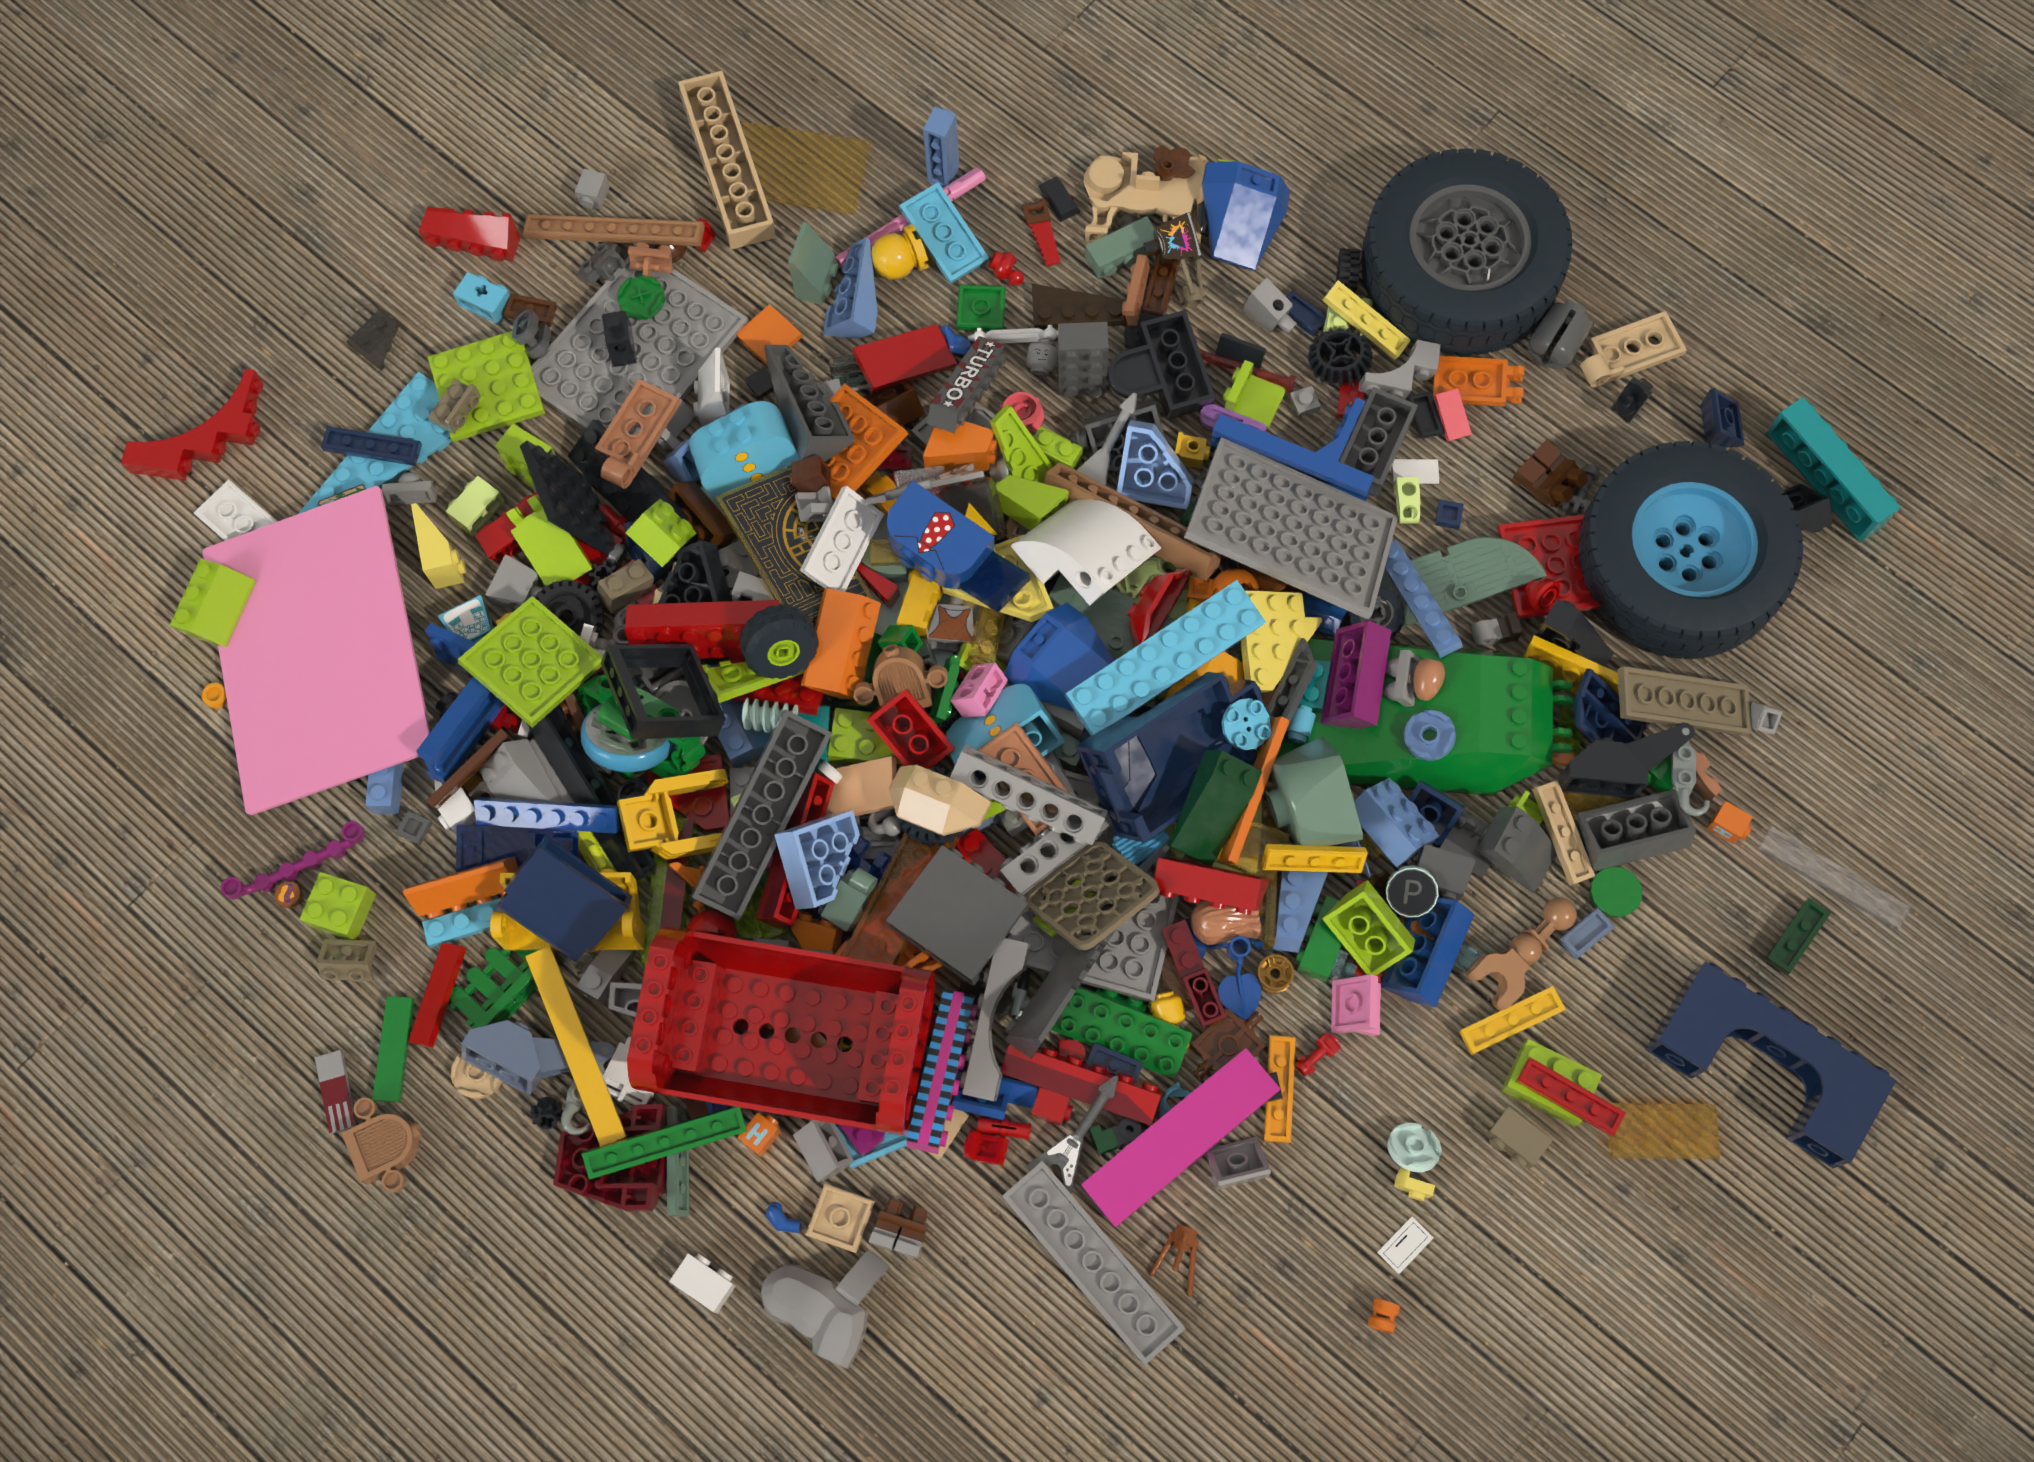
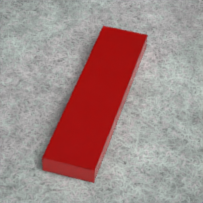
M441 944L408 1040L409 1043L430 1048L434 1047L467 948L454 944Z
M1531 1057L1527 1058L1516 1079V1082L1611 1137L1615 1135L1626 1114L1625 1111Z

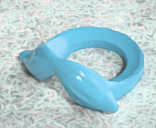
M1179 1082L1169 1087L1160 1102L1159 1118L1171 1110L1166 1101L1167 1097H1187L1191 1092L1180 1088Z

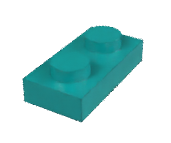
M1316 660L1318 667L1299 705L1312 708V711L1323 712L1331 662Z

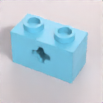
M469 272L466 273L453 293L458 306L496 324H499L504 317L510 296L508 289L503 285L492 284L482 275L477 274L475 276Z

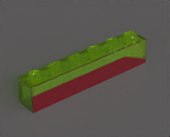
M675 818L679 832L678 840L696 837L697 825L694 819ZM656 853L654 854L657 870L656 874H652L651 889H654L653 899H649L648 914H651L650 924H646L645 928L647 948L642 950L641 964L644 965V968L646 967L652 940L662 927L666 926L685 930L690 884L672 870L668 864L679 862L683 866L693 867L694 855L665 860Z

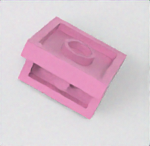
M1370 974L1332 981V1033L1357 1032L1369 1036L1380 1035L1381 983H1378V976Z

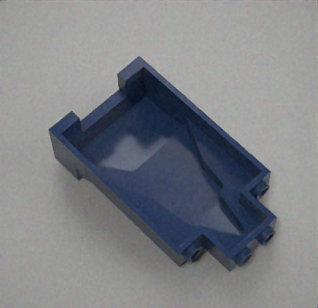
M1207 672L1141 716H1126L1076 746L1102 807L1108 810L1106 816L1115 836L1144 843L1178 820L1205 750H1222L1254 766L1257 750H1241L1232 746L1223 734L1222 718L1225 710L1231 703L1248 698L1261 701L1270 716V712L1261 697L1260 687L1255 681L1239 679L1229 686V682L1223 673Z

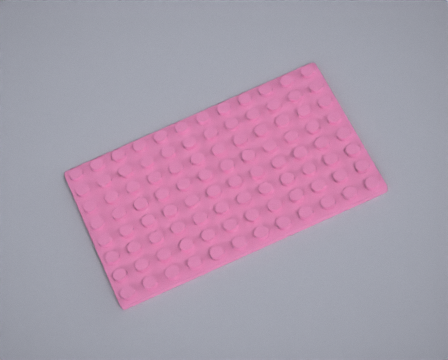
M378 486L371 487L209 546L203 550V559L224 565L256 580L227 647L218 645L244 806L247 814L255 815L419 757L416 750L429 735L430 727L381 488Z

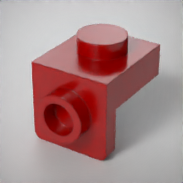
M970 1130L964 1143V1156L975 1162L1003 1166L1009 1140Z

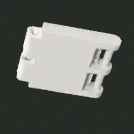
M629 1036L625 1044L619 1043L603 1077L606 1085L608 1084L621 1090V1092H618L608 1087L610 1094L618 1097V1101L622 1103L626 1101L633 1105L649 1104L654 1093L633 1089L629 1082L627 1055L631 1040ZM630 1094L638 1099H641L642 1102H639L627 1095Z

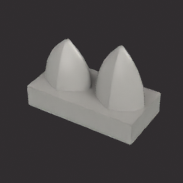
M1400 650L1399 657L1386 663L1387 669L1385 673L1396 677V681L1383 689V694L1388 699L1398 701L1404 707L1414 706L1416 694L1413 687V676L1417 664L1421 661L1410 650Z

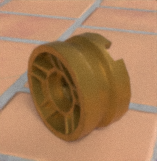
M1279 954L1265 957L1260 962L1256 972V978L1259 980L1261 988L1270 994H1278L1285 991L1290 986L1294 977L1292 963L1286 957ZM1276 969L1279 970V978H1272L1270 972Z

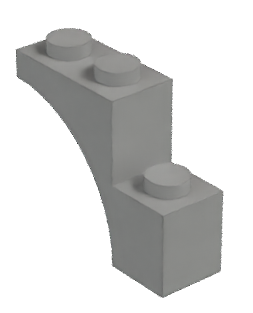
M1417 340L1410 350L1408 361L1390 372H1366L1359 382L1358 391L1370 395L1373 387L1406 399L1412 390L1413 377L1418 380H1431L1437 372L1440 344Z

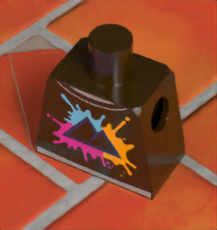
M1190 212L1157 226L1153 231L1155 240L1143 243L1146 257L1159 253L1162 264L1179 263L1181 259H1185V262L1197 261L1202 256Z

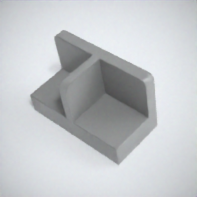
M823 486L818 492H798L795 495L800 522H825L835 502L832 499L829 486Z

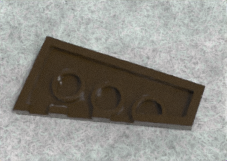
M1032 284L1034 328L1046 329L1048 325H1052V328L1058 329V324L1087 322H1107L1108 326H1126V316L1122 315V304L1126 300Z

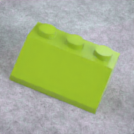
M200 558L170 626L187 636L226 648L256 580L224 565Z
M1368 880L1348 892L1322 918L1367 975L1376 976L1413 952L1415 939Z

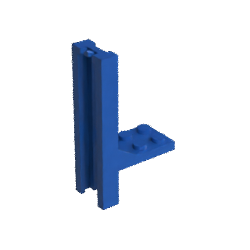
M1357 397L1353 406L1348 404L1342 424H1339L1334 435V441L1316 452L1222 414L1219 415L1212 431L1210 452H1215L1220 438L1223 437L1365 502L1375 477L1339 462L1365 405V400Z
M430 623L425 632L437 660L443 664H452L463 673H469L458 664V658L476 643ZM474 677L471 678L416 750L419 757L424 759L428 767L426 770L428 776L442 784L458 770L505 705Z

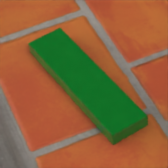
M386 997L372 1100L375 1102L401 1103L409 1046L408 1040L415 1002L413 997Z

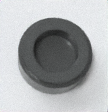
M620 542L614 546L615 550L611 551L608 555L607 564L619 567L627 555V547Z

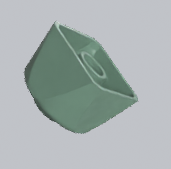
M1324 737L1311 741L1275 759L1271 770L1274 789L1266 791V796L1277 828L1286 826L1295 845L1331 846L1363 840V832L1344 763L1340 754Z

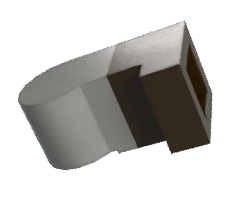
M1516 611L1507 613L1503 617L1479 621L1470 627L1476 647L1517 641L1523 632Z

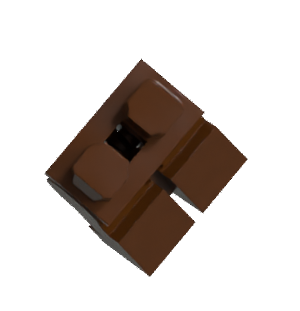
M1546 439L1516 471L1511 481L1518 486L1521 484L1539 502L1550 504L1551 507L1556 508L1561 502L1568 503L1573 498V489L1576 486H1584L1588 482V477L1584 470L1578 468L1575 460L1565 459L1561 455L1562 452Z

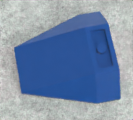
M1239 161L1207 162L1204 170L1202 191L1211 257L1254 271L1287 213L1290 190L1280 175Z
M1067 602L1044 614L1013 651L1004 675L1008 679L1007 683L1009 685L1026 684L1033 690L1040 701L1074 712L1064 697L1065 694L1115 660L1088 618Z

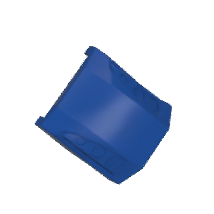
M1302 591L1305 617L1322 618V623L1315 632L1334 638L1336 629L1339 628L1347 610Z

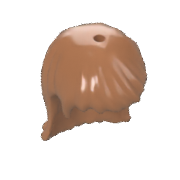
M1203 900L1192 910L1190 924L1195 937L1207 945L1227 942L1237 936L1258 939L1261 935L1259 910L1251 911V915L1235 912L1236 907L1226 905L1225 909L1211 907L1210 901Z

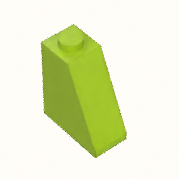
M1007 475L1004 479L997 481L991 489V505L1031 531L1067 505L1069 491Z

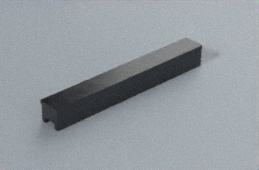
M556 706L533 728L528 725L575 803L617 806L615 797L592 760L584 751L580 740L559 706ZM619 814V832L593 833L617 872H631L636 881L643 879L656 864L647 849L628 852Z

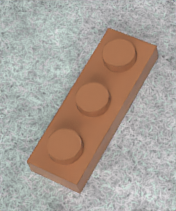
M1138 254L1136 263L1132 264V280L1127 284V300L1123 301L1122 315L1126 316L1127 324L1137 326L1151 270L1148 257L1145 254Z

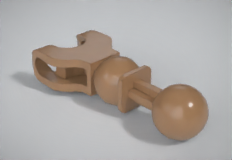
M1565 898L1551 899L1544 906V920L1535 929H1524L1521 934H1518L1511 940L1509 949H1505L1499 954L1479 956L1465 971V976L1470 981H1478L1488 974L1493 975L1498 982V991L1492 999V1004L1498 1011L1509 1008L1524 993V976L1530 965L1539 960L1542 950L1549 948L1545 940L1555 930L1563 931L1569 929L1575 923L1577 917L1575 906Z

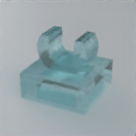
M1463 942L1452 968L1465 974V971L1471 967L1472 963L1485 953Z
M1339 950L1328 978L1329 980H1338L1340 974L1346 978L1354 976L1357 966L1345 962L1349 953Z

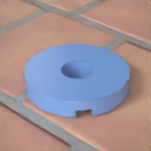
M1425 710L1413 715L1406 723L1404 730L1405 745L1410 753L1418 759L1426 761L1439 760L1448 755L1454 747L1456 740L1455 727L1450 718L1442 712ZM1427 730H1434L1437 733V737L1432 741H1427L1422 736Z

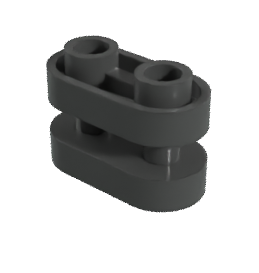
M529 308L520 313L515 319L512 338L519 345L525 344V352L531 359H540L548 352L551 330L544 322L538 323L539 316L532 308Z

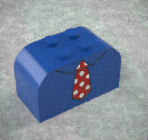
M913 480L888 512L887 531L892 551L900 557L899 560L908 568H916L920 571L921 577L928 582L934 581L948 589L965 587L973 581L994 553L995 536Z

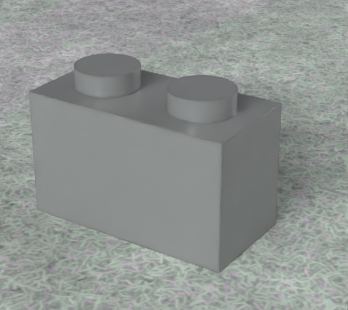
M812 1120L793 1135L817 1182L836 1176L854 1162L833 1123Z

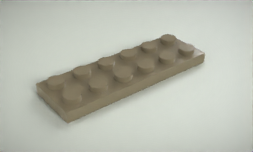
M1626 666L1618 669L1620 718L1672 726L1688 723L1694 729L1741 736L1752 734L1748 685Z

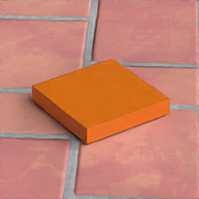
M769 304L736 334V338L768 367L764 350L765 345H788L791 348L802 338V333Z

